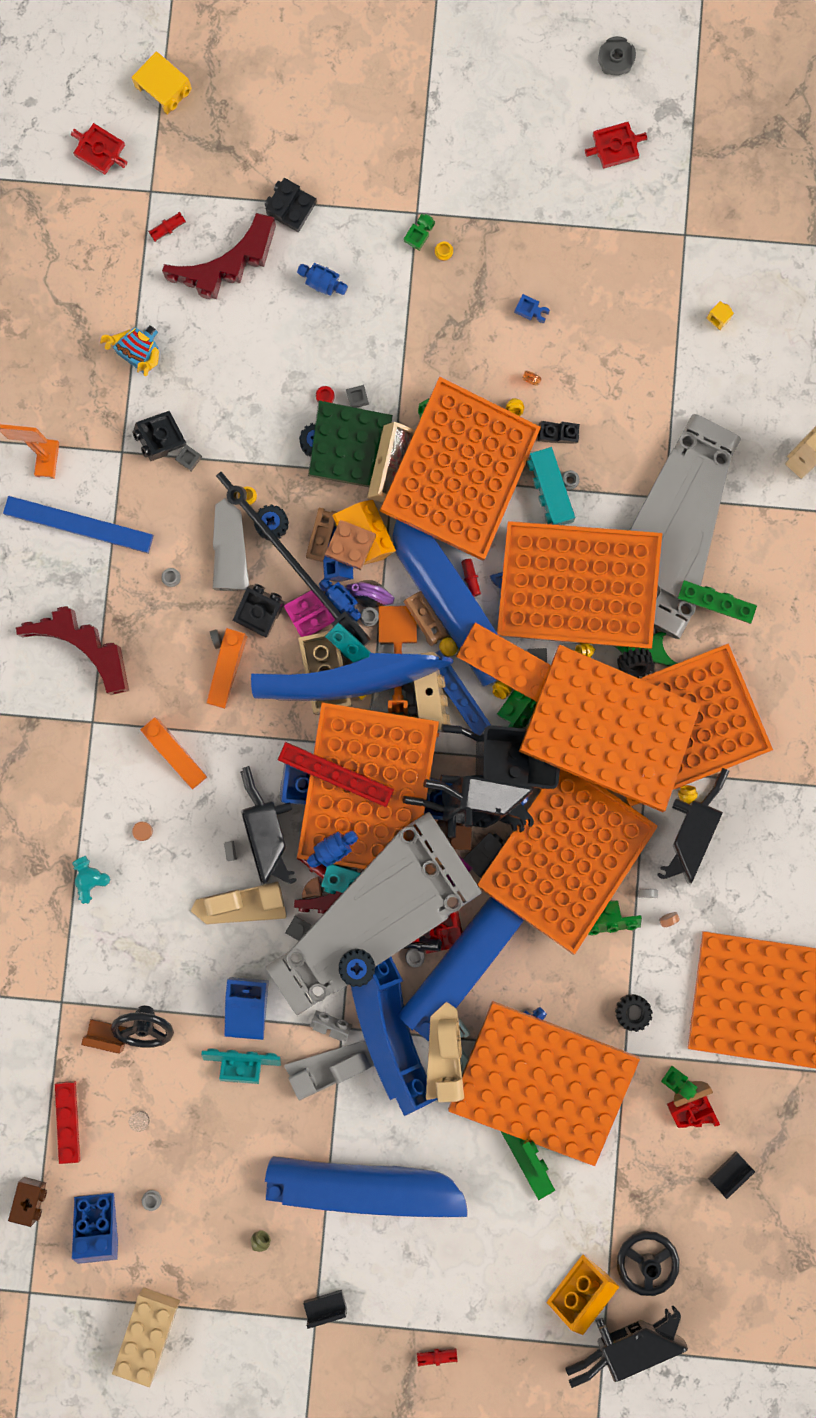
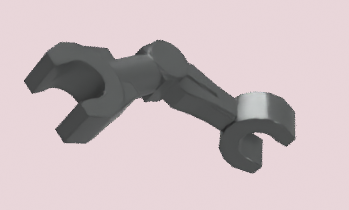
M407 683L402 685V689L406 692L408 699L410 717H416L417 710L414 703L413 686Z

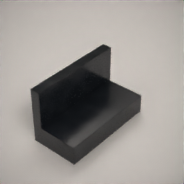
M736 1151L708 1179L728 1199L755 1171Z
M342 1290L305 1300L303 1303L308 1319L307 1329L346 1318L347 1306Z

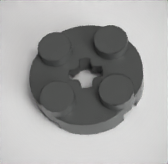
M614 36L607 39L606 43L600 47L598 61L603 73L611 75L629 73L636 58V50L633 44L628 43L624 37ZM615 53H618V55L622 57L619 59H615L613 56L615 55Z

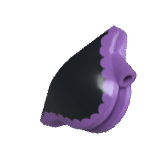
M364 580L348 584L346 587L356 598L355 600L363 607L376 608L394 603L395 598L380 583L374 580Z

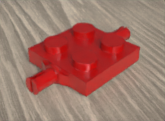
M629 121L593 131L595 147L585 149L586 157L597 154L603 169L639 158L637 143L647 140V133L635 135L631 130Z
M93 123L84 134L76 129H73L71 132V136L79 140L78 146L73 152L74 156L106 175L114 163L122 168H125V165L127 166V161L119 157L121 151L126 146L124 141Z

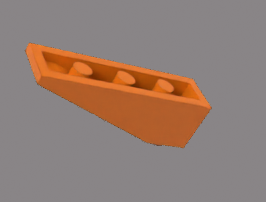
M226 628L207 704L226 708L248 636L245 633Z
M154 717L140 729L191 789H194L207 778L205 773L160 719Z

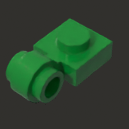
M421 214L417 221L419 226L413 223L404 237L405 243L419 251L429 237L427 230L431 231L435 225L433 217L428 214Z
M674 1066L670 1067L661 1080L673 1092L679 1093L687 1100L694 1098L697 1093L696 1089L698 1087L690 1082L688 1077Z

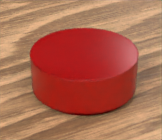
M329 386L318 388L316 391L317 402L320 400L333 403L335 399L333 389Z

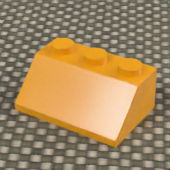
M373 500L356 503L332 515L337 526L339 521L342 520L376 534L364 565L382 561L396 551Z
M582 1254L546 1303L571 1331L584 1335L618 1290L619 1286L605 1271Z

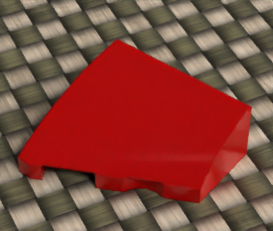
M453 912L445 921L430 931V939L442 940L441 951L450 949L463 932L459 912ZM426 950V954H428V953H433V952H438V951Z
M707 1096L679 1107L675 1106L674 1101L667 1103L678 1128H687L688 1126L702 1127V1124L713 1123L714 1127L720 1125Z

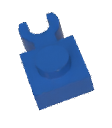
M522 294L514 313L530 321L534 316L540 323H545L546 318L540 314L545 313L549 315L550 309L538 307L539 301Z

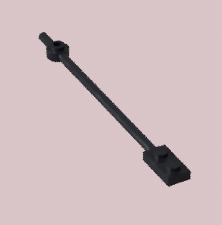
M219 472L216 477L228 490L227 500L233 505H240L323 603L336 619L331 623L333 627L339 622L360 643L366 646L371 641L370 637L348 611H344L342 614L338 611L246 501V490L241 486H233L223 472ZM238 492L240 493L239 499L236 497Z

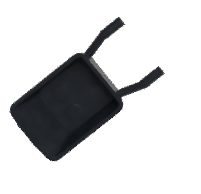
M442 724L441 732L463 734L476 741V775H472L473 777L523 785L533 789H555L558 786L559 768L519 752L527 729L490 725L483 730L481 735H478L462 726ZM441 775L440 782L453 784L461 777Z
M250 766L243 767V771H240L243 784L255 806L242 809L241 814L261 885L265 886L271 875L286 883L293 884L297 879H289V875H293L295 872L287 870L281 857L286 849L277 816L292 810L291 803L274 806L273 802L264 803L255 787Z
M721 769L712 790L702 802L693 800L690 805L677 798L675 799L672 808L686 814L673 843L676 855L669 866L660 867L666 874L658 873L659 878L667 879L683 873L687 884H692L723 814L722 811L708 805L722 789L729 770Z
M463 776L450 786L444 782L425 779L424 787L444 790L442 791V805L423 798L403 797V803L423 806L442 812L443 820L448 822V838H456V823L464 824L465 827L487 828L501 821L511 825L514 832L517 831L518 825L520 833L525 829L526 820H528L529 827L534 824L532 816L521 804L523 800L533 793V788L473 776Z
M672 1305L674 1313L671 1315L668 1309L665 1308V1317L653 1325L639 1320L612 1333H609L603 1318L597 1319L596 1324L602 1336L598 1339L600 1348L585 1360L568 1366L565 1369L568 1376L586 1369L603 1356V1358L588 1372L569 1379L571 1388L590 1381L606 1365L613 1381L618 1382L686 1352L688 1346L685 1340L676 1335L681 1320L680 1312Z

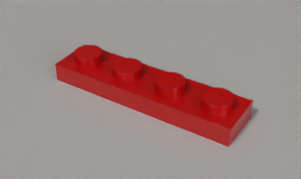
M76 1081L55 1083L59 1164L79 1163L80 1144Z

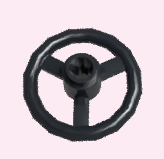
M146 1005L138 1007L135 1013L119 1016L111 1025L113 1036L120 1042L140 1048H154L165 1045L171 1041L174 1030L168 1021L156 1016L153 1012L154 1009ZM134 1021L132 1027L120 1031L119 1026L121 1024ZM155 1023L165 1029L166 1034L155 1029L153 1024ZM133 1034H136L140 1037H146L147 1035H151L156 1039L140 1040L129 1036Z
M642 1231L630 1236L622 1244L617 1255V1270L621 1281L629 1290L641 1296H656L666 1292L674 1284L679 1274L680 1259L676 1247L667 1237L657 1232ZM646 1239L655 1240L663 1244L665 1249L654 1256L649 1253L641 1255L631 1249V1247L636 1242ZM626 1256L638 1263L644 1276V1287L633 1283L628 1277L625 1269ZM671 1257L672 1267L668 1278L661 1285L653 1287V1280L657 1279L661 1274L660 1263Z

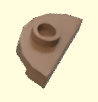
M692 1081L698 1087L694 1098L687 1100L679 1093H675L674 1104L676 1107L710 1095L713 1091L706 1082Z

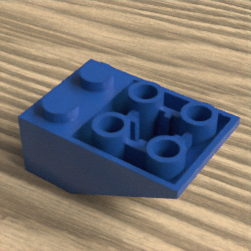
M234 977L227 979L224 1037L264 1040L269 980Z
M114 1193L74 1197L72 1260L76 1263L118 1260V1233Z

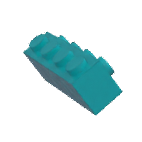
M552 447L530 453L527 465L529 471L534 473L533 483L536 489L539 488L541 494L539 501L541 506L545 507L546 513L544 515L547 524L566 525L573 523L576 517Z
M334 864L329 865L321 887L325 888V892L335 894L336 891L343 893L361 872Z

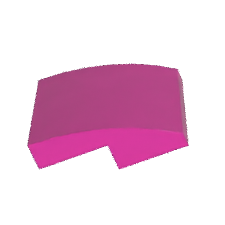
M312 590L284 604V608L301 637L312 635L335 621L332 614Z

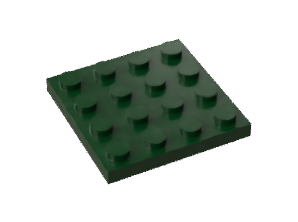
M319 400L308 476L370 488L383 427L392 423L393 415Z

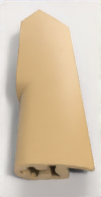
M279 882L196 899L191 909V912L205 924L285 919L287 917Z
M448 1002L444 1003L430 1017L426 1100L437 1098L438 1102H457L464 1099L460 1063L462 1046L457 1008Z

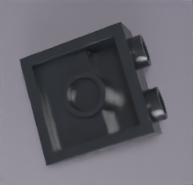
M283 178L282 181H277L275 184L274 195L272 197L269 196L265 201L266 213L280 223L299 232L317 203V198L302 191L300 186L294 182Z
M170 411L136 422L132 431L134 439L140 441L143 446L141 447L143 456L145 458L148 457L150 461L167 456L168 452L186 445V441Z
M250 585L247 587L232 621L266 638L269 636L275 620L278 619L285 601L281 600L282 596L272 592L269 594L265 592V587L262 585Z
M489 832L463 860L481 878L503 847L501 844L503 840L496 833L492 835Z

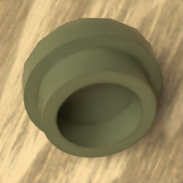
M261 1230L252 1235L251 1246L253 1251L261 1252L268 1249L271 1241L268 1233Z

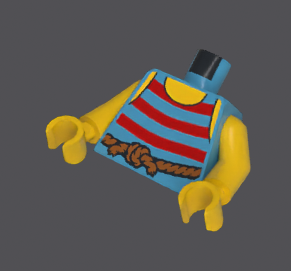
M151 325L144 332L134 327L131 330L129 329L113 336L103 335L101 337L100 344L106 343V350H109L112 345L116 354L137 368V373L141 371L144 376H148V372L158 365L159 350L156 342L153 340L158 331Z

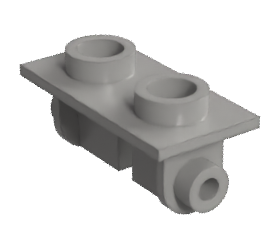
M316 1010L310 1027L322 1034H326L327 1029L331 1030L330 1037L339 1041H346L352 1024L347 1023L343 1019L332 1017L326 1012Z

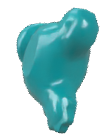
M86 856L72 862L73 869L78 871L75 885L78 889V900H81L82 904H89L90 900H92L90 896L91 889L95 886H107L111 880L108 874L89 867L90 860Z

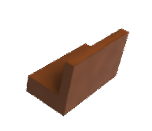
M90 1019L87 1035L83 1037L81 1045L120 1054L124 1051L125 1043L120 1042L113 1036L111 1023ZM119 1026L120 1031L129 1028V1027Z

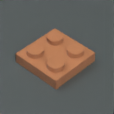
M340 520L325 556L361 570L376 538V534Z

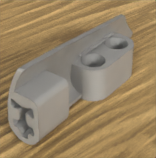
M224 498L215 505L213 589L219 591L246 590L249 586L242 514L237 507Z
M361 1041L286 1064L284 1067L290 1076L289 1081L300 1101L335 1083H341L374 1066L366 1042Z

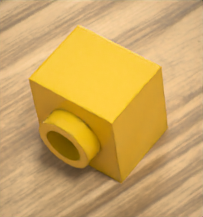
M719 301L709 312L707 319L721 330L730 321L734 312L728 304Z

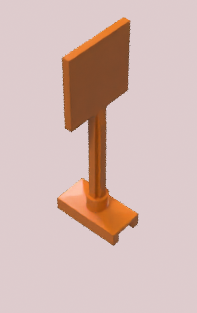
M0 424V432L7 439L24 441L37 454L34 475L36 477L44 476L55 479L59 441L46 439L37 428Z
M379 606V643H393L394 654H402L403 643H417V623L406 606ZM401 685L394 688L392 700H388V713L404 712V716H408V701L404 700Z

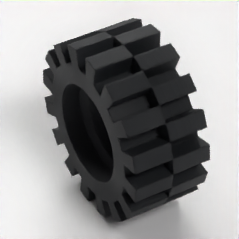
M635 648L634 651L630 649L628 653L625 651L623 655H619V658H617L619 670L637 678L639 676L645 677V674L649 675L650 671L654 670L651 652L648 649L645 650V648H641V650Z
M636 994L626 995L625 998L622 997L621 1001L617 1003V1009L615 1008L616 1019L628 1031L639 1032L640 1029L644 1030L645 1026H649V1021H652L651 1014L653 1012L650 1004L643 997ZM632 1005H636L641 1009V1016L637 1020H630L627 1017V1009Z

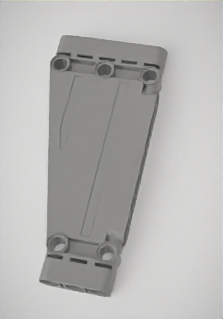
M693 414L689 419L630 528V531L662 533L654 628L675 639L681 638L691 616L696 610V605L677 598L684 580L701 586L729 463L741 440L737 434L697 414ZM688 440L691 446H685L682 441ZM716 457H721L724 460V464L718 463ZM681 606L688 607L689 614H683Z
M427 812L406 827H403L289 952L267 965L266 969L294 1013L298 1016L317 1002L323 1001L326 996L331 993L334 994L347 986L340 977L339 962L342 956L349 950H365L373 958L376 967L441 924L450 914L458 911L462 906L482 894V892L430 812ZM414 824H416L422 835L418 834L413 826ZM406 830L414 832V838L410 841L403 838ZM424 841L428 842L429 846L433 850L432 852H430ZM436 857L439 859L444 868L441 869V867L435 860ZM427 864H435L436 870L433 874L425 872ZM447 874L450 876V878H451L452 881L454 882V885H452V884L450 883V881L448 880V878L446 877ZM458 891L461 893V895H462L463 898L465 899L464 902H463V901L461 900V898L459 897V895H458V893H457ZM449 898H457L458 903L455 907L447 905ZM299 953L302 956V960L299 962L292 961L291 954ZM314 987H321L324 993L316 996L312 991Z

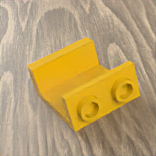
M157 51L131 77L135 88L140 92L144 89L162 105L167 115L170 111L176 109L178 103L187 97L192 89L189 79Z

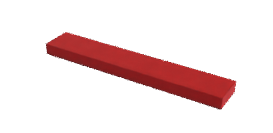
M288 742L284 743L278 757L280 762L384 807H387L394 788Z

